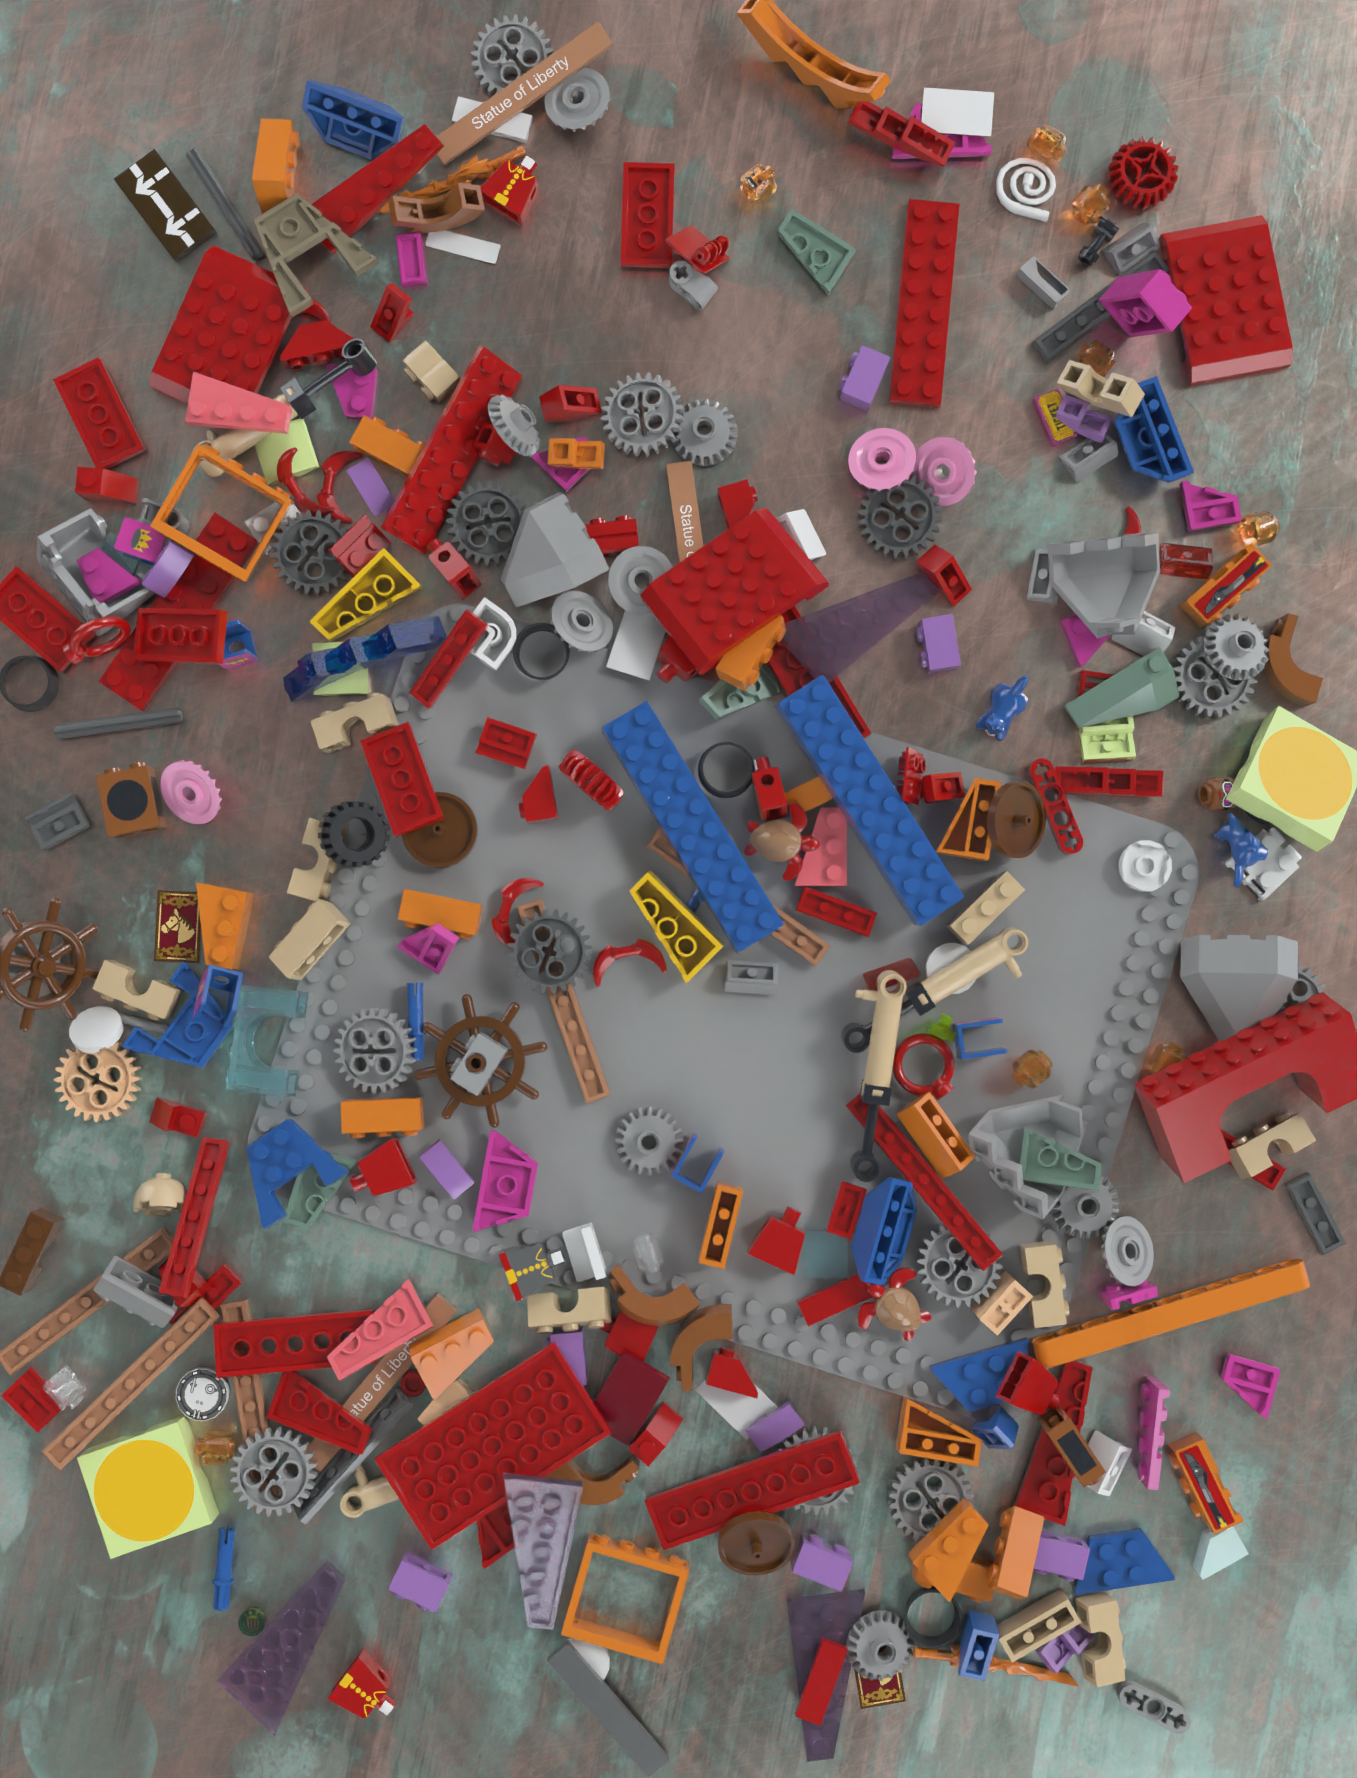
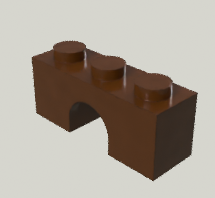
M43 1208L30 1212L2 1271L0 1287L19 1296L32 1290L43 1267L39 1265L41 1256L51 1243H54L65 1218Z

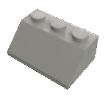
M114 1255L93 1289L100 1298L106 1301H114L121 1305V1308L127 1313H136L143 1317L148 1324L155 1327L164 1328L178 1308L177 1303L171 1296L159 1293L162 1282L160 1279Z

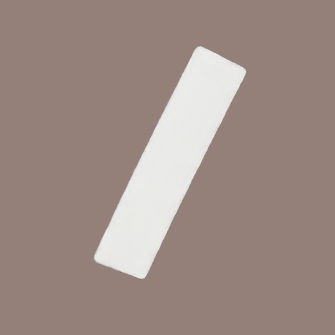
M446 230L428 233L425 243L426 246L493 264L497 261L501 247L500 244Z

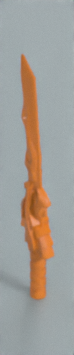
M523 146L488 161V158L478 161V156L476 155L465 165L462 164L457 172L449 174L448 179L439 183L434 179L423 189L412 193L405 190L398 196L426 199L452 189L457 183L471 184L472 180L477 178L487 180L505 160L514 162L527 155ZM387 202L379 211L383 213L390 212L389 203Z
M950 1643L951 1650L948 1651L914 1646L913 1657L948 1661L950 1666L959 1668L960 1645ZM994 1654L988 1669L992 1673L998 1669L1007 1671L1008 1675L1025 1674L1036 1677L1037 1681H1056L1079 1687L1067 1672L1058 1671L1053 1673L1048 1668L995 1658Z

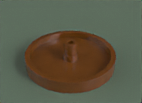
M1009 782L1001 786L991 800L987 815L989 838L996 851L1005 857L1024 858L1029 856L1040 844L1045 831L1046 811L1040 793L1033 785L1026 782Z
M435 792L445 819L402 835V839L406 849L416 860L431 867L443 868L461 862L470 854L477 840L478 824L474 812L461 798L446 792Z
M748 1512L738 1515L729 1520L722 1527L718 1535L720 1559L729 1569L744 1575L757 1576L775 1572L790 1561L795 1550L794 1534L790 1525L781 1517L767 1512Z

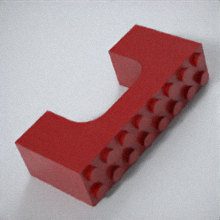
M1324 992L1312 995L1309 999L1297 1005L1286 1008L1273 1017L1263 1019L1261 1023L1248 1029L1240 1030L1237 1034L1218 1041L1213 1046L1200 1052H1195L1178 1063L1171 1064L1153 1075L1144 1077L1141 1081L1135 1083L1134 1087L1161 1158L1183 1183L1231 1161L1220 1127L1221 1117L1225 1109L1234 1100L1293 1072L1295 1073L1300 1090L1326 1113L1356 1100V1028L1351 1013Z

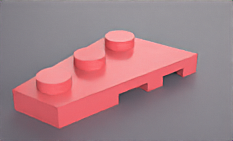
M820 808L811 834L812 837L820 842V847L814 851L805 852L803 867L797 876L794 886H847V819L840 808Z

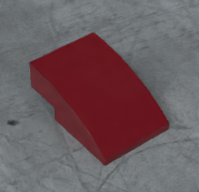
M625 1350L604 1380L593 1401L612 1430L610 1436L629 1446L663 1392L670 1377Z

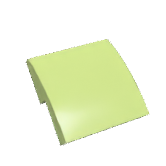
M304 419L291 420L288 434L271 433L255 444L267 485L273 486L280 483L277 477V463L281 455L290 448H297L292 461L293 476L300 477L319 467Z
M367 642L312 643L313 695L369 694Z
M1133 716L1079 728L1082 763L1134 760L1136 752L1132 733L1135 729Z

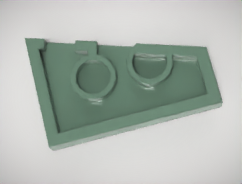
M792 208L777 231L779 237L827 295H829L854 256L856 248Z
M763 663L759 669V677L753 686L750 685L746 692L721 679L700 698L699 703L717 720L780 694L784 690L775 675Z
M1024 1127L1020 1159L1023 1181L1100 1192L1103 1167L1101 1163Z
M329 1152L333 1159L339 1165H343L349 1173L358 1162V1160ZM314 1164L297 1175L285 1212L287 1216L283 1218L282 1222L308 1230L349 1173L330 1186H325Z

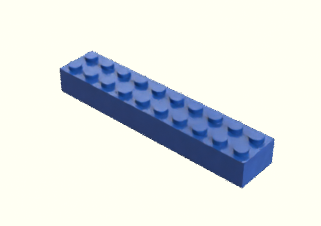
M822 674L776 704V710L912 923L916 926H922L963 899L964 895L824 675Z
M648 701L643 702L602 727V734L737 954L784 926L783 921Z

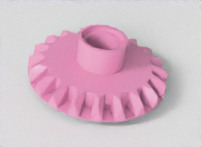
M890 428L874 429L860 436L852 445L848 457L849 469L853 479L855 478L860 485L866 486L869 490L873 488L879 492L881 489L891 490L896 485L900 487L904 480H908L911 472H914L916 463V451L911 440L902 432ZM881 461H887L886 464H878Z
M934 438L924 443L916 452V463L914 472H911V478L914 475L916 476V484L925 480V490L933 487V493L930 497H939V501L934 505H952L963 500L970 493V489L975 483V474L977 473L974 466L976 461L973 460L971 451L964 446V443L957 441L956 438ZM944 464L949 468L948 477L944 476L942 472Z
M180 760L173 762L165 768L160 780L161 793L167 806L176 816L188 823L204 824L216 817L217 812L221 809L219 803L222 798L218 795L221 789L215 786L216 779L209 777V771L202 770L201 764L194 765L193 761L185 762Z

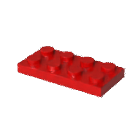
M623 162L621 267L671 268L672 247L665 240L673 235L675 163Z
M100 357L53 379L96 468L108 470L146 451Z
M15 566L0 582V621L57 671L62 673L71 663L63 651V646L69 643L73 632L84 623L18 566ZM91 632L81 641L86 646L96 634Z
M138 608L133 660L223 664L228 611L221 609Z
M409 722L360 740L395 837L445 819Z

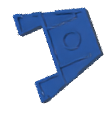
M182 962L169 981L190 994L191 997L160 1040L155 1039L136 1026L122 1046L135 1052L204 1069L234 1027V1024L230 1021L228 1027L223 1026L225 1012L209 992L205 1006L198 1019H193L200 980L185 962Z
M286 1119L246 1147L263 1229L270 1228L287 1216L275 1191L313 1164L325 1186L332 1185L349 1173L343 1165H339L333 1159V1156L328 1151H324L314 1142L315 1140L293 1119Z

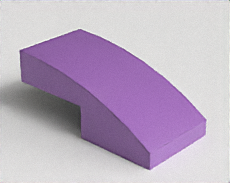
M1065 394L1056 413V418L1075 432L1102 443L1111 424L1112 417L1089 410V402Z
M368 457L346 470L374 517L392 507L395 500Z
M171 539L158 555L156 563L144 576L141 585L165 598L194 556V552Z
M440 1139L419 1155L426 1167L453 1199L457 1198L475 1183L471 1175L457 1161L456 1156Z
M787 1401L769 1416L763 1415L747 1427L745 1431L761 1452L795 1433L804 1426V1422Z
M1077 1625L1038 1647L1035 1652L1051 1672L1057 1673L1073 1654L1079 1655L1095 1635Z

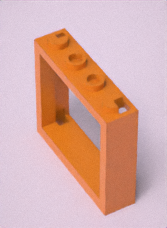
M197 444L150 527L237 579L247 583L271 542L274 533L278 530L279 524L282 523L293 504L292 500L289 499L290 494L276 486L275 490L265 484L267 480L254 472L252 475H249L242 471L244 466L237 461L229 458L227 462L218 456L220 452L207 444L204 447ZM202 459L281 505L245 569L166 524L168 517Z
M589 1533L562 1625L561 1635L663 1664L687 1582L689 1562L678 1558V1555H671L670 1557L662 1555L659 1550L651 1547H646L645 1549L635 1547L634 1543L627 1540H620L618 1542L611 1540L606 1534L601 1536ZM593 1552L678 1576L660 1642L574 1617Z

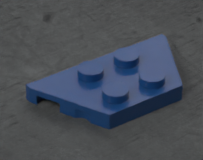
M1025 1337L929 1366L937 1378L971 1412L1005 1402L995 1397L1017 1351L1027 1355L1029 1341Z
M1135 1528L1089 1535L1086 1544L1090 1548L1084 1578L1083 1580L1077 1579L1076 1583H1073L1072 1589L1075 1595L1173 1581L1175 1576L1142 1529Z

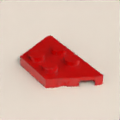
M531 1485L477 1520L483 1568L486 1569L568 1510L567 1504Z

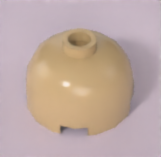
M155 1174V1178L146 1180L136 1190L133 1211L137 1213L142 1209L145 1216L171 1217V1211H179L181 1215L187 1194L185 1187L179 1181L171 1179V1174Z

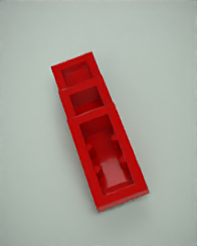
M857 101L847 121L851 126L895 149L941 167L945 166L955 145L954 141L913 116L907 119L887 106L881 109L870 101Z
M1055 767L1064 793L1163 797V770Z

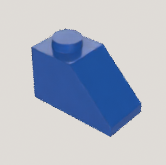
M968 1610L961 1631L959 1676L985 1681L999 1637L993 1615Z

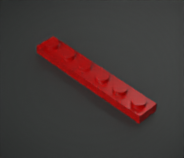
M202 1137L159 1289L160 1294L188 1299L230 1147V1142L227 1140Z

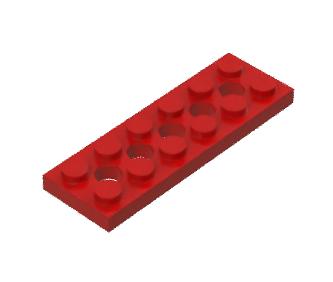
M374 1309L214 1323L216 1378L331 1368L332 1366L327 1356L342 1343V1334L347 1331L354 1332L374 1313ZM318 1334H325L329 1337L330 1343L327 1347L322 1348L316 1345L315 1337ZM293 1336L300 1337L303 1341V1347L299 1350L292 1349L288 1343L289 1338ZM268 1338L274 1340L276 1350L266 1352L262 1348L263 1340ZM239 1341L247 1342L250 1347L249 1353L245 1355L239 1354L235 1349L236 1343Z

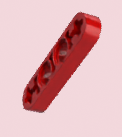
M1044 758L1037 759L1028 768L1030 780L1043 799L1046 819L1058 848L1064 854H1075L1083 847V837L1052 763ZM1037 764H1040L1041 767L1046 766L1047 771L1044 772L1045 779L1051 778L1053 782L1040 787L1039 783L1044 780L1041 774L1036 775L1035 770L1038 768ZM1048 787H1052L1057 791L1058 796L1054 802H1049L1044 797V791ZM1058 811L1064 812L1067 815V823L1064 826H1059L1054 822V815ZM1070 826L1073 831H1068L1067 833L1070 839L1075 838L1077 842L1073 845V850L1071 847H1065L1064 842L1068 841L1066 834H1059L1060 830H1065Z

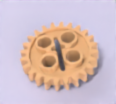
M116 1042L108 1049L106 1047L99 1049L100 1052L85 1053L78 1049L69 1048L66 1050L69 1057H60L59 1060L64 1066L55 1068L56 1071L62 1073L61 1077L54 1078V1081L61 1082V1086L56 1088L55 1092L64 1093L59 1101L68 1100L69 1103L65 1109L76 1108L74 1112L75 1117L84 1113L85 1121L90 1120L92 1116L95 1122L101 1121L102 1116L107 1121L112 1119V1113L116 1117L122 1115L120 1108L124 1110L130 1109L127 1100H137L132 1092L141 1090L139 1086L135 1085L136 1081L142 1080V1077L135 1076V1072L140 1070L141 1066L133 1067L132 1063L137 1057L129 1058L127 1055L130 1053V1050H121L122 1042ZM92 1054L98 1059V1064L95 1068L89 1063ZM79 1066H81L84 1071L88 1072V1074L79 1071ZM114 1067L119 1069L121 1074L118 1081L112 1077ZM100 1074L99 1080L105 1083L97 1084L98 1079L91 1075ZM79 1077L85 1082L83 1090H79L76 1086V1081ZM109 1085H114L118 1088V1091L116 1092ZM101 1090L107 1094L105 1104L99 1100L98 1095Z

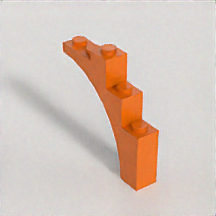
M746 0L736 13L772 62L786 61L804 85H819L835 108L851 109L857 101H876L883 96L885 88L891 82L888 75L884 72H875L857 67L822 48L795 26L773 0Z

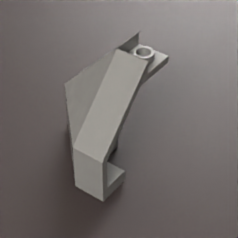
M558 492L532 505L523 512L500 582L505 585L515 607L573 589L610 570L594 538L590 539L586 526L576 512L572 513L569 501L564 493Z
M1158 533L1127 534L1119 537L1109 536L1049 544L1050 585L1097 639L1108 635H1135L1160 573Z
M1197 935L1181 940L1180 978L1219 1041L1237 1034L1240 1030L1248 1029L1261 1023L1265 1018L1276 1015L1298 980V941L1278 935H1266V940L1250 939V935H1227V939L1215 940L1211 939V935Z
M1062 1094L989 1110L968 1134L969 1146L976 1156V1161L982 1160L991 1170L988 1174L1002 1190L1007 1188L1015 1197L1013 1203L1019 1210L1044 1219L1062 1197L1066 1187L1023 1181L1020 1159L1024 1127L1078 1152L1088 1122L1082 1120L1081 1108L1064 1103V1095Z

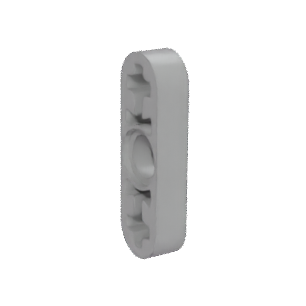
M1132 1680L1122 1681L1117 1686V1697L1125 1708L1174 1733H1183L1190 1727V1716L1181 1705ZM1133 1690L1136 1697L1140 1698V1703L1131 1696L1127 1699L1124 1693H1130ZM1152 1700L1160 1702V1708L1155 1713H1150L1146 1709L1147 1704ZM1167 1710L1175 1717H1178L1180 1714L1182 1720H1176L1174 1723L1171 1717L1166 1714Z

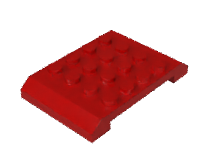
M1260 215L1160 235L1159 241L1163 261L1168 263L1171 283L1177 290L1185 294L1186 301L1192 307L1180 322L1186 353L1184 366L1188 386L1289 368L1292 365L1293 345L1269 227L1264 217Z
M212 245L201 259L151 371L150 387L188 405L193 372L258 394L291 320L274 273Z
M768 508L753 511L652 581L640 597L701 676L719 664L722 659L721 656L803 599L809 601L829 587V583Z

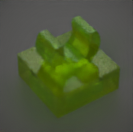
M941 1013L937 1025L928 1022L925 1032L953 1042L957 1033L949 1030L954 1017Z

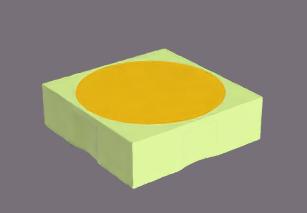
M1278 706L1263 719L1251 745L1249 757L1245 765L1239 770L1226 800L1257 818L1274 824L1288 836L1318 852L1333 842L1357 788V751Z
M185 1415L151 1426L141 1433L132 1436H122L88 1448L77 1457L110 1559L209 1525L219 1515L208 1478L201 1468L198 1448L188 1418Z

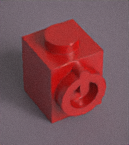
M483 423L472 445L480 451L478 454L480 458L497 467L500 462L509 464L516 453L503 441L493 424Z

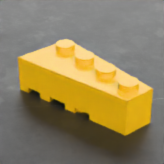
M383 548L309 622L330 642H334L422 590V587Z
M652 871L647 872L629 891L651 924L658 939L669 953L671 960L677 966L686 984L724 946L725 943Z

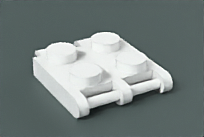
M1274 827L1269 828L1267 831L1261 829L1254 835L1268 849V855L1265 860L1258 861L1253 866L1245 867L1244 870L1248 873L1247 875L1243 873L1242 883L1244 885L1247 884L1258 895L1257 899L1260 902L1264 901L1299 868L1297 862L1302 858L1290 844L1281 848L1286 839ZM1231 857L1225 865L1227 868L1231 867L1235 871V861ZM1252 879L1264 890L1263 892L1251 881Z

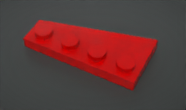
M296 1371L282 1372L266 1418L355 1454L362 1455L372 1428Z

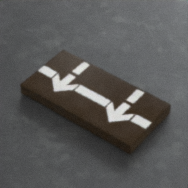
M155 149L113 178L175 262H178L217 233Z

